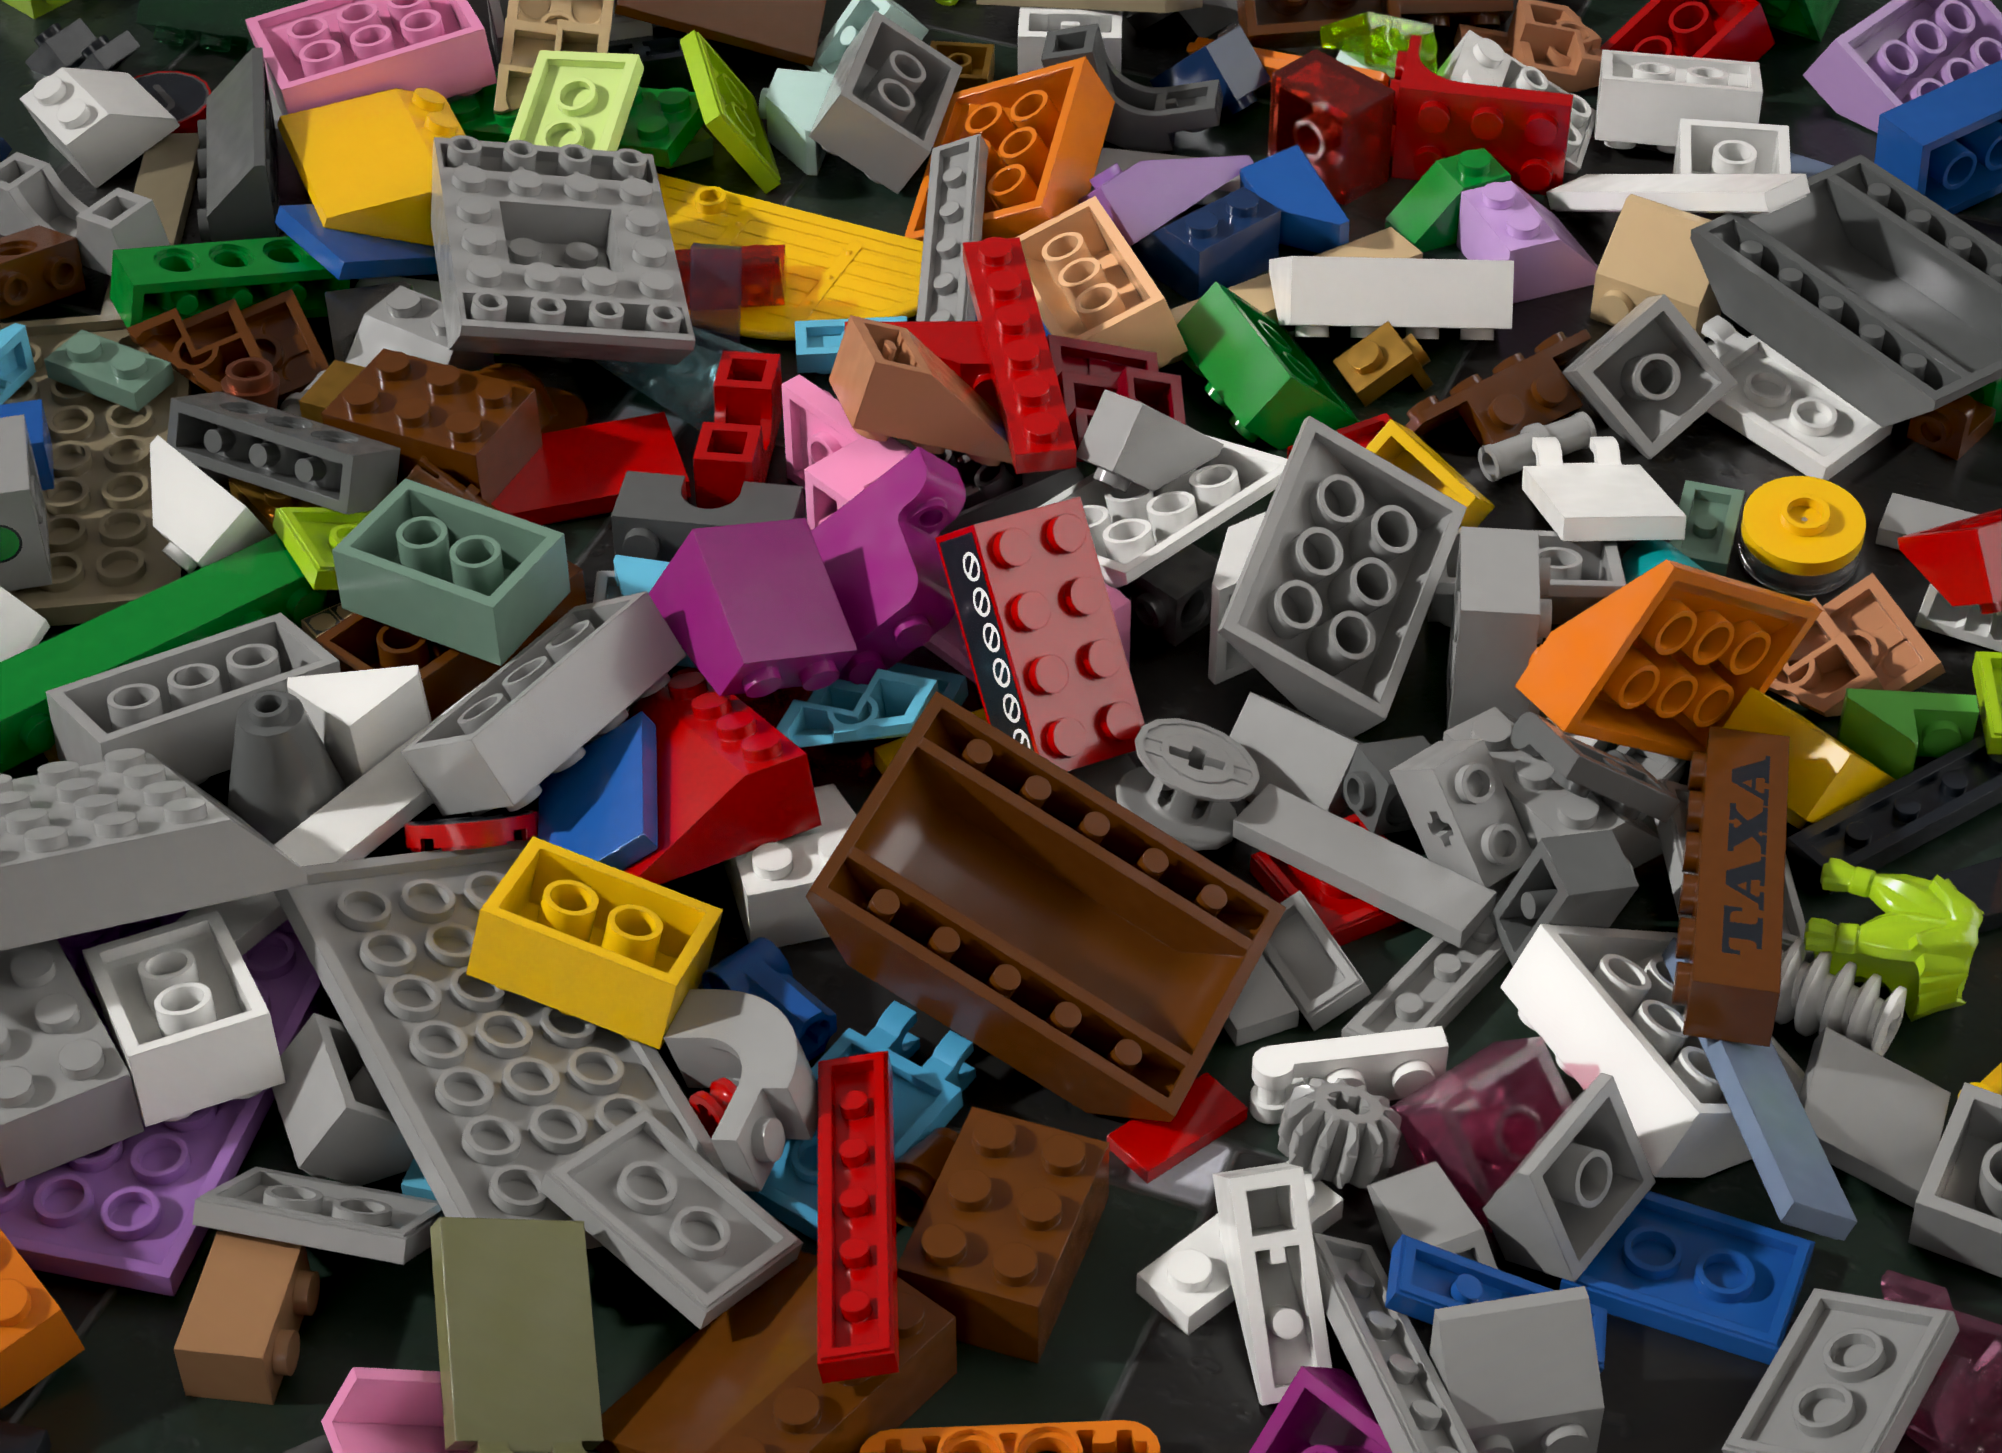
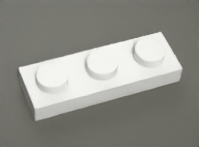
M1303 1171L1312 1232L1321 1234L1342 1218L1344 1199L1320 1180L1314 1182L1312 1174L1308 1171ZM1218 1214L1137 1273L1136 1293L1188 1336L1235 1300L1223 1250Z

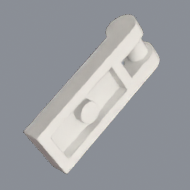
M1436 1026L1262 1047L1255 1052L1252 1058V1079L1255 1085L1250 1091V1113L1253 1118L1261 1123H1280L1287 1099H1290L1294 1087L1308 1085L1312 1078H1321L1329 1083H1335L1338 1078H1342L1348 1085L1355 1087L1365 1085L1368 1093L1384 1096L1388 1100L1416 1099L1422 1096L1443 1094L1449 1048L1443 1027Z

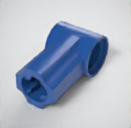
M758 937L702 974L703 989L745 992L758 996L777 1007L792 1025L808 1061L825 1050L830 1037L837 1031L836 1013L793 978L787 959L781 950L767 938Z

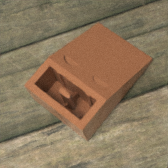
M850 315L829 382L852 428L858 434L880 442L887 441L889 437L907 440L915 447L919 446L933 454H943L945 449L966 453L972 460L987 466H999L1001 461L1013 464L1003 420L992 405L907 328Z

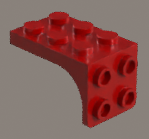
M1411 35L1408 51L1398 50L1394 79H1391L1387 109L1392 111L1391 124H1388L1386 130L1384 156H1393L1392 178L1419 181L1436 160L1458 155L1466 150H1476L1484 147L1511 175V181L1526 193L1547 195V191L1563 185L1573 104L1572 94L1471 84L1443 78L1431 72L1421 62L1422 36Z

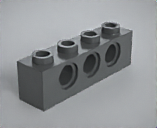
M220 391L171 398L167 443L196 466L346 515L373 510L396 488L401 450L399 447Z

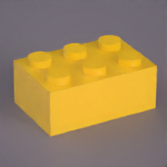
M533 836L480 909L466 974L490 983L501 990L521 995L554 1008L565 1015L577 1017L618 1033L629 1040L641 1042L660 1050L665 1042L664 1036L689 989H697L702 981V974L708 970L723 909Z

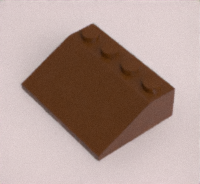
M800 1251L794 1262L704 1328L699 1329L601 1414L604 1441L595 1449L600 1453H860L862 1445L869 1437L879 1431L899 1428L957 1374L956 1316L897 1277L899 1372L822 1384L817 1365V1255Z

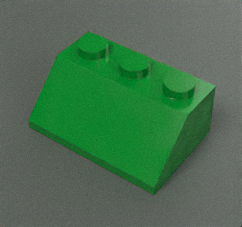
M1217 281L1177 324L1188 351L1180 355L1181 359L1197 375L1207 378L1209 382L1204 387L1205 391L1220 406L1232 411L1233 415L1229 419L1230 424L1251 443H1255L1258 438H1261L1278 450L1286 449L1294 445L1302 423L1308 416L1313 417L1333 430L1360 422L1284 326L1279 325L1278 322Z

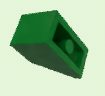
M1484 147L1476 150H1466L1458 155L1436 160L1386 217L1385 228L1392 227L1422 252L1457 243L1461 192L1484 187L1493 182L1510 181L1511 175Z

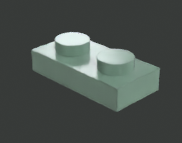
M82 329L44 359L48 378L137 412L175 381L171 362Z
M1685 480L1679 508L1686 515L1685 540H1670L1669 543L1704 570L1726 577L1742 511L1745 490Z

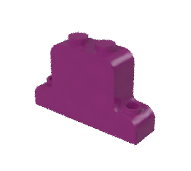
M919 446L811 531L857 647L855 654L839 673L838 679L851 681L857 685H868L877 669H890L913 650L926 644L934 634L952 620L956 612L935 537H938L942 529L954 521L960 514L966 500V490L957 468Z

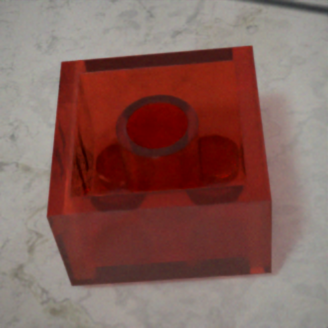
M1318 49L1307 53L1272 73L1268 157L1298 144L1334 199L1344 206L1348 205L1388 181L1395 90Z

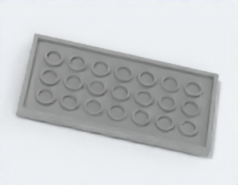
M515 840L508 841L507 845L454 851H442L440 849L300 866L306 871L308 884L274 891L445 1217L574 1221L540 1191L545 1173L644 1108L729 1179L709 1134L656 1048L629 1040L618 1033L577 1017L565 1015L554 1008L513 992L501 990L490 983L466 974L480 909L529 841ZM585 1230L586 1249L603 1246Z

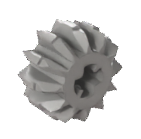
M1312 1078L1308 1085L1295 1086L1290 1099H1287L1278 1129L1280 1137L1277 1149L1286 1157H1289V1164L1303 1167V1171H1308L1312 1174L1314 1182L1322 1179L1330 1181L1338 1189H1342L1345 1183H1350L1358 1188H1367L1366 1185L1371 1184L1372 1181L1385 1179L1389 1168L1394 1165L1401 1137L1400 1125L1402 1116L1390 1108V1100L1384 1096L1368 1093L1365 1085L1358 1087L1348 1085L1342 1078H1338L1335 1083H1329L1321 1078Z

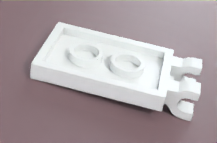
M1719 315L1714 316L1703 324L1701 333L1713 340L1706 343L1707 346L1738 382L1736 386L1706 412L1806 476L1828 481L1891 434L1893 424L1882 428L1756 336L1752 335L1746 338Z
M1613 436L1590 437V450L1594 454V463H1563L1561 445L1556 437H1532V450L1536 455V466H1523L1522 490L1562 541L1685 540L1686 515L1640 464L1622 465L1619 444Z

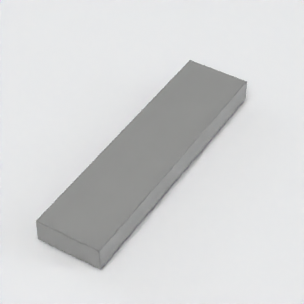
M1270 783L1233 820L1234 838L1459 948L1463 946L1495 907L1496 891Z

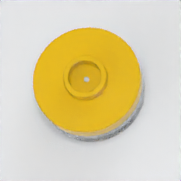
M1789 476L1769 481L1758 487L1745 503L1738 542L1740 560L1744 568L1754 579L1773 590L1801 596L1818 595L1833 591L1849 581L1858 568L1866 529L1865 514L1859 502L1848 491L1827 480L1809 476Z

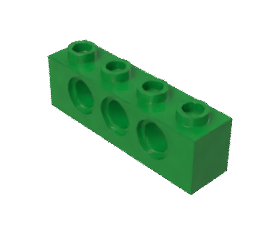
M289 236L113 250L110 299L127 328L174 308L177 309L183 320L234 298L239 309L242 310L290 289L293 290L305 317L315 318L347 315L351 279L338 280Z

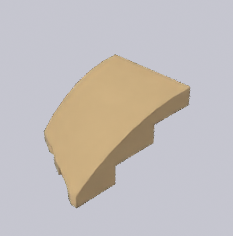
M509 0L507 18H505L501 61L498 69L494 114H503L520 108L540 50L608 53L614 0Z

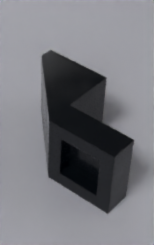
M79 18L64 29L57 22L43 31L34 39L39 48L25 62L31 70L46 76L52 75L61 67L114 71L141 46L128 30L111 41L105 34L97 39L82 19Z

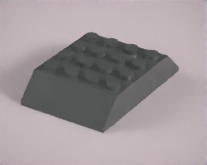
M1861 154L1808 177L1810 193L1806 194L1807 197L1772 213H1727L1691 229L1690 240L1722 313L1882 428L1934 411L2002 377V246Z

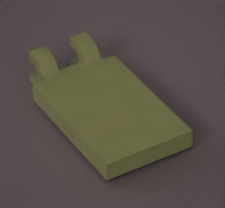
M439 1217L430 1227L445 1450H468V1453H587L585 1450L595 1449L604 1440L584 1221Z

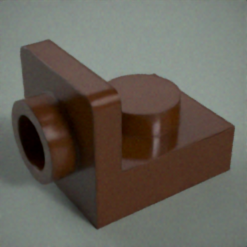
M1964 395L1934 411L1910 418L1907 438L1958 461L1992 429L1996 409L1974 400L1969 395Z

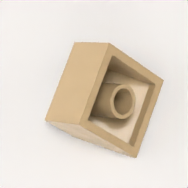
M1630 194L1625 200L1596 271L1590 318L1615 326L1647 297L1665 294L1703 340L1706 337L1701 333L1703 324L1716 315L1720 316L1721 308L1690 237L1691 229L1712 220Z

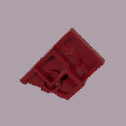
M1050 334L1046 337L1077 450L1105 389L1143 403L1186 425L1181 376L1159 372L1156 352ZM1079 458L1076 459V462H1085Z

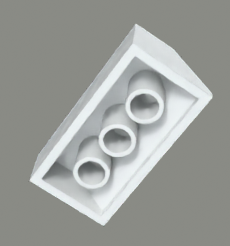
M1288 256L1269 259V274L1278 324L1295 326V337H1329V326L1350 327V338H1365L1387 321L1394 328H1405V337L1412 333L1416 339H1439V328L1460 329V340H1494V329H1512L1514 261L1319 256Z

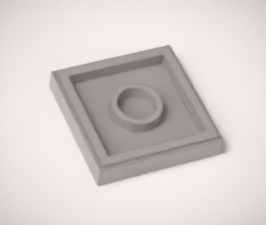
M1825 1027L1814 1040L1799 1094L1800 1102L1831 1165L1914 1208L1915 1201L1940 1143L1951 1092Z

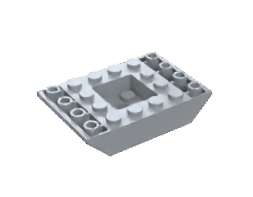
M458 135L452 138L434 137L431 228L449 350L678 365L694 350V332L653 154H643L634 149H619L617 151L592 150L576 144H568L562 147L533 145L524 140H511L506 143L479 141L465 135Z

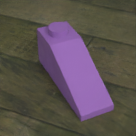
M1249 155L1139 161L1124 171L1121 170L1118 163H1115L1089 180L1094 190L1080 198L1078 202L1080 204L1096 196L1128 245L1131 246L1238 176L1241 168L1254 162Z

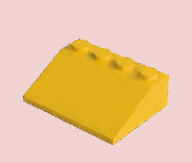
M394 88L279 117L277 127L324 228L434 246L431 228L434 137L452 138L458 135H465L443 95L428 88H416L414 91Z

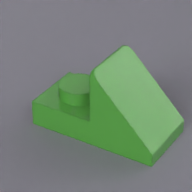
M1846 688L1837 740L1897 780L1913 771L1916 757L1939 758L1973 740L1979 715L1977 696Z

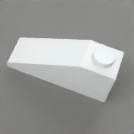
M1288 1163L1212 1174L1223 1250L1259 1404L1261 1405L1279 1403L1301 1366L1332 1368L1303 1167Z

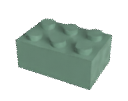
M406 478L332 550L342 609L502 666L571 592L564 533Z

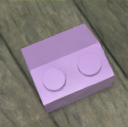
M1511 180L1493 182L1484 187L1461 192L1456 246L1467 260L1514 261L1513 303L1594 285L1598 265L1551 211Z

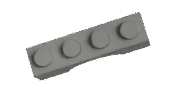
M19 152L14 153L0 163V235L7 236L40 225L76 237L82 265L111 276L113 250L170 245L152 199L116 188L88 207L68 190L50 163Z

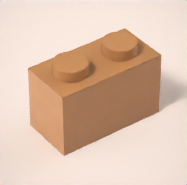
M217 1231L174 1346V1353L186 1396L274 1405L283 1376H292L297 1367L300 1353L299 1329L304 1315L312 1316L319 1300L320 1276L317 1271L310 1270L306 1246L239 1233Z

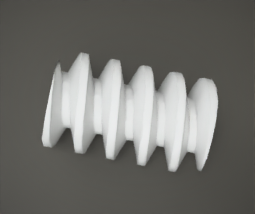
M1802 937L1796 939L1786 951L1782 950L1780 996L1775 1022L1781 1025L1789 1023L1794 1019L1795 1030L1804 1037L1812 1036L1817 1031L1820 1034L1825 1027H1828L1867 1049L1884 1056L1902 1022L1907 988L1899 986L1884 1000L1879 997L1882 977L1876 973L1859 988L1854 985L1857 970L1855 963L1849 961L1836 975L1829 973L1832 959L1831 951L1820 952L1811 963L1804 961L1806 950L1804 938Z

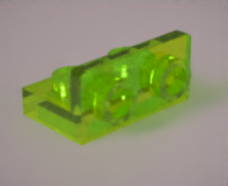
M1365 12L1320 27L1321 45L1323 48L1362 55L1367 66L1395 71L1398 50L1408 51L1411 35L1422 36L1420 60L1431 72L1435 74L1438 72L1436 59L1438 48L1433 24Z

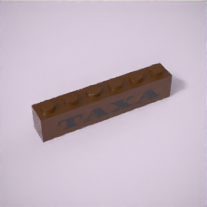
M1709 726L1705 752H1692L1688 777V790L1690 792L1685 818V830L1687 833L1681 871L1694 873V875L1683 874L1678 915L1691 916V918L1680 917L1675 959L1688 960V963L1677 962L1672 993V1004L1685 1006L1683 1035L1770 1047L1781 985L1789 736Z

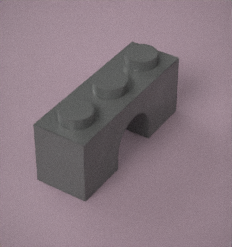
M636 471L626 472L611 514L615 555L666 562L672 560L691 530L695 528L805 518L803 486L744 481L741 493L734 502L720 508L704 509L688 503L685 476Z

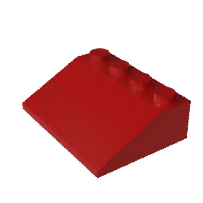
M688 672L671 678L667 683L668 686L663 687L648 697L640 699L628 711L629 716L625 721L643 711L656 724L658 848L623 870L624 872L660 885L753 851L762 844L777 842L822 825L807 753L735 695L719 697L702 673Z

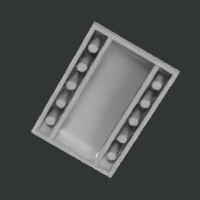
M124 748L114 750L104 755L103 762L79 766L74 761L52 762L40 766L37 769V775L12 779L10 775L0 774V951L308 884L306 871L222 802L151 753H145L143 749Z

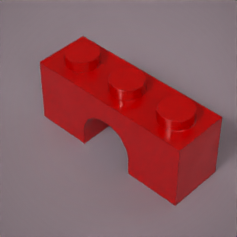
M723 350L713 385L715 403L714 422H703L693 456L696 504L698 508L714 509L731 504L740 495L744 481L765 483L783 414L780 354Z

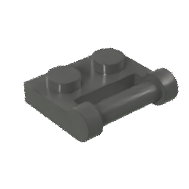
M1533 712L1524 713L1515 722L1511 734V743L1514 748L1532 756L1540 754L1555 768L1551 778L1557 784L1577 796L1586 798L1592 790L1603 795L1602 801L1607 806L1627 818L1636 820L1642 812L1664 823H1667L1680 802L1675 795L1640 763L1617 750H1610L1605 753L1564 734L1550 720Z

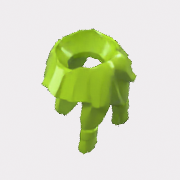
M1830 857L1829 861L1823 864L1820 878L1822 889L1869 897L1885 914L1876 916L1861 925L1841 922L1839 925H1836L1826 919L1812 917L1805 927V950L1814 951V959L1820 952L1831 951L1832 959L1829 973L1836 975L1846 963L1851 961L1857 965L1854 982L1865 983L1876 973L1882 977L1881 987H1885L1890 994L1899 986L1907 988L1904 1010L1911 1022L1935 1012L1964 1005L1966 1002L1962 999V992L1968 977L1974 951L1979 943L1978 930L1983 921L1982 915L1984 912L1972 900L1959 892L1949 878L1944 880L1938 874L1932 880L1907 874H1877L1874 870L1859 866L1854 867L1841 859Z

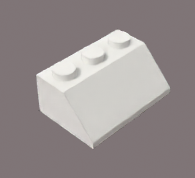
M1602 49L1595 118V140H1603L1606 146L1615 149H1632L1636 146V143L1657 145L1658 150L1675 154L1680 118L1759 124L1763 96L1760 64L1758 62Z

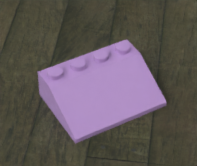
M1891 0L1837 37L1803 76L1837 114L1878 133L1880 114L2002 60V13L1990 0Z

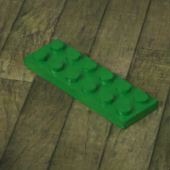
M497 83L483 87L473 95H457L446 99L466 136L473 137L479 141L508 142L519 109L503 114H494ZM638 86L618 150L634 149L643 154H653L655 166L671 168L704 124L696 93L688 92L684 88H670L666 90Z

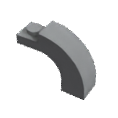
M689 989L664 1036V1040L688 1088H710L713 1081L722 1077L732 1081L737 1086L711 1141L730 1181L742 1191L761 1192L775 1162L782 1156L786 1139L812 1140L818 1124V1084L792 1025L787 1017L773 1004L758 996L740 991Z

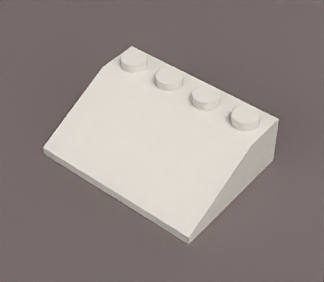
M1208 436L1224 444L1220 455L1156 491H1151L1131 482L1125 493L1094 479V473L1039 507L1081 497L1104 582L1110 587L1118 588L1129 584L1274 491L1288 459Z
M1540 924L1500 988L1518 1008V1015L1522 1022L1530 1029L1536 1031L1556 1055L1555 1059L1558 1066L1566 1074L1574 1078L1584 1090L1600 1073L1614 1077L1654 1177L1705 1178L1751 1160L1752 1157L1698 1037L1683 1035L1684 1006L1672 1004L1674 983L1664 963L1662 954L1672 938H1677L1678 933ZM1772 1036L1771 1041L1799 1097L1805 1073Z

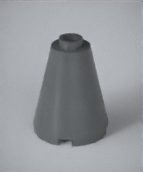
M267 690L252 696L238 709L227 807L274 845L347 787L302 702L290 693Z

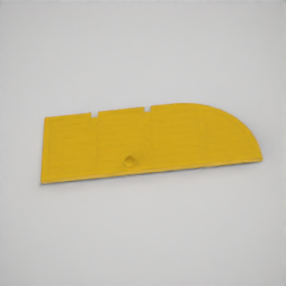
M657 173L691 324L748 338L796 341L795 321L849 319L850 315L861 318L907 316L908 319L917 315L923 241L728 192L717 186H705Z

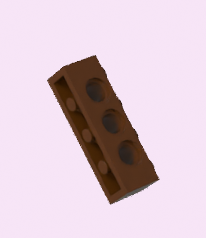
M38 225L0 238V320L86 290L76 237Z

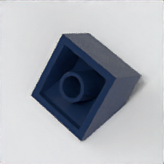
M1243 186L1155 231L1131 245L1130 248L1148 274L1191 302L1201 298L1215 281L1229 288L1269 269V259L1279 257L1281 210Z

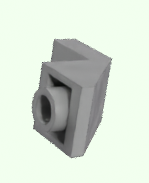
M1436 1161L1366 1185L1390 1254L1393 1246L1403 1234L1498 1269L1483 1227Z

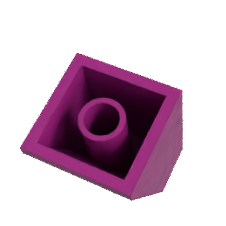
M806 518L692 529L649 592V596L682 649L719 697L746 693V696L750 698H758L769 695L778 689L802 686L807 691L819 690L831 685L839 678V673L857 651L856 644Z

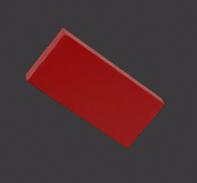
M1206 1072L1194 1080L1176 1116L1171 1122L1133 1118L1108 1134L1107 1142L1110 1143V1151L1148 1184L1247 1120L1248 1107Z

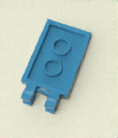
M895 1000L884 1011L876 1026L866 1037L848 1028L819 1060L888 1051L893 1076L894 1161L926 1136L930 1135L934 1129L945 1127L963 1107L962 1091L976 1078V1069L965 1063V1060L974 1051L973 1042L951 1030L940 1041L932 1056L922 1067L908 1060L920 1048V1038L908 1032L918 1021L917 1012ZM817 1062L811 1069L814 1073V1076L818 1084ZM818 1124L812 1140L786 1139L782 1156L775 1162L761 1192L743 1191L770 1215L817 1242Z

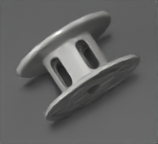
M1180 718L1156 719L1143 725L1135 738L1137 757L1144 766L1136 767L1122 775L1115 788L1117 803L1192 850L1219 849L1232 842L1234 838L1233 820L1237 817V814L1230 802L1239 801L1254 792L1260 779L1254 759L1242 745L1227 734L1203 723Z

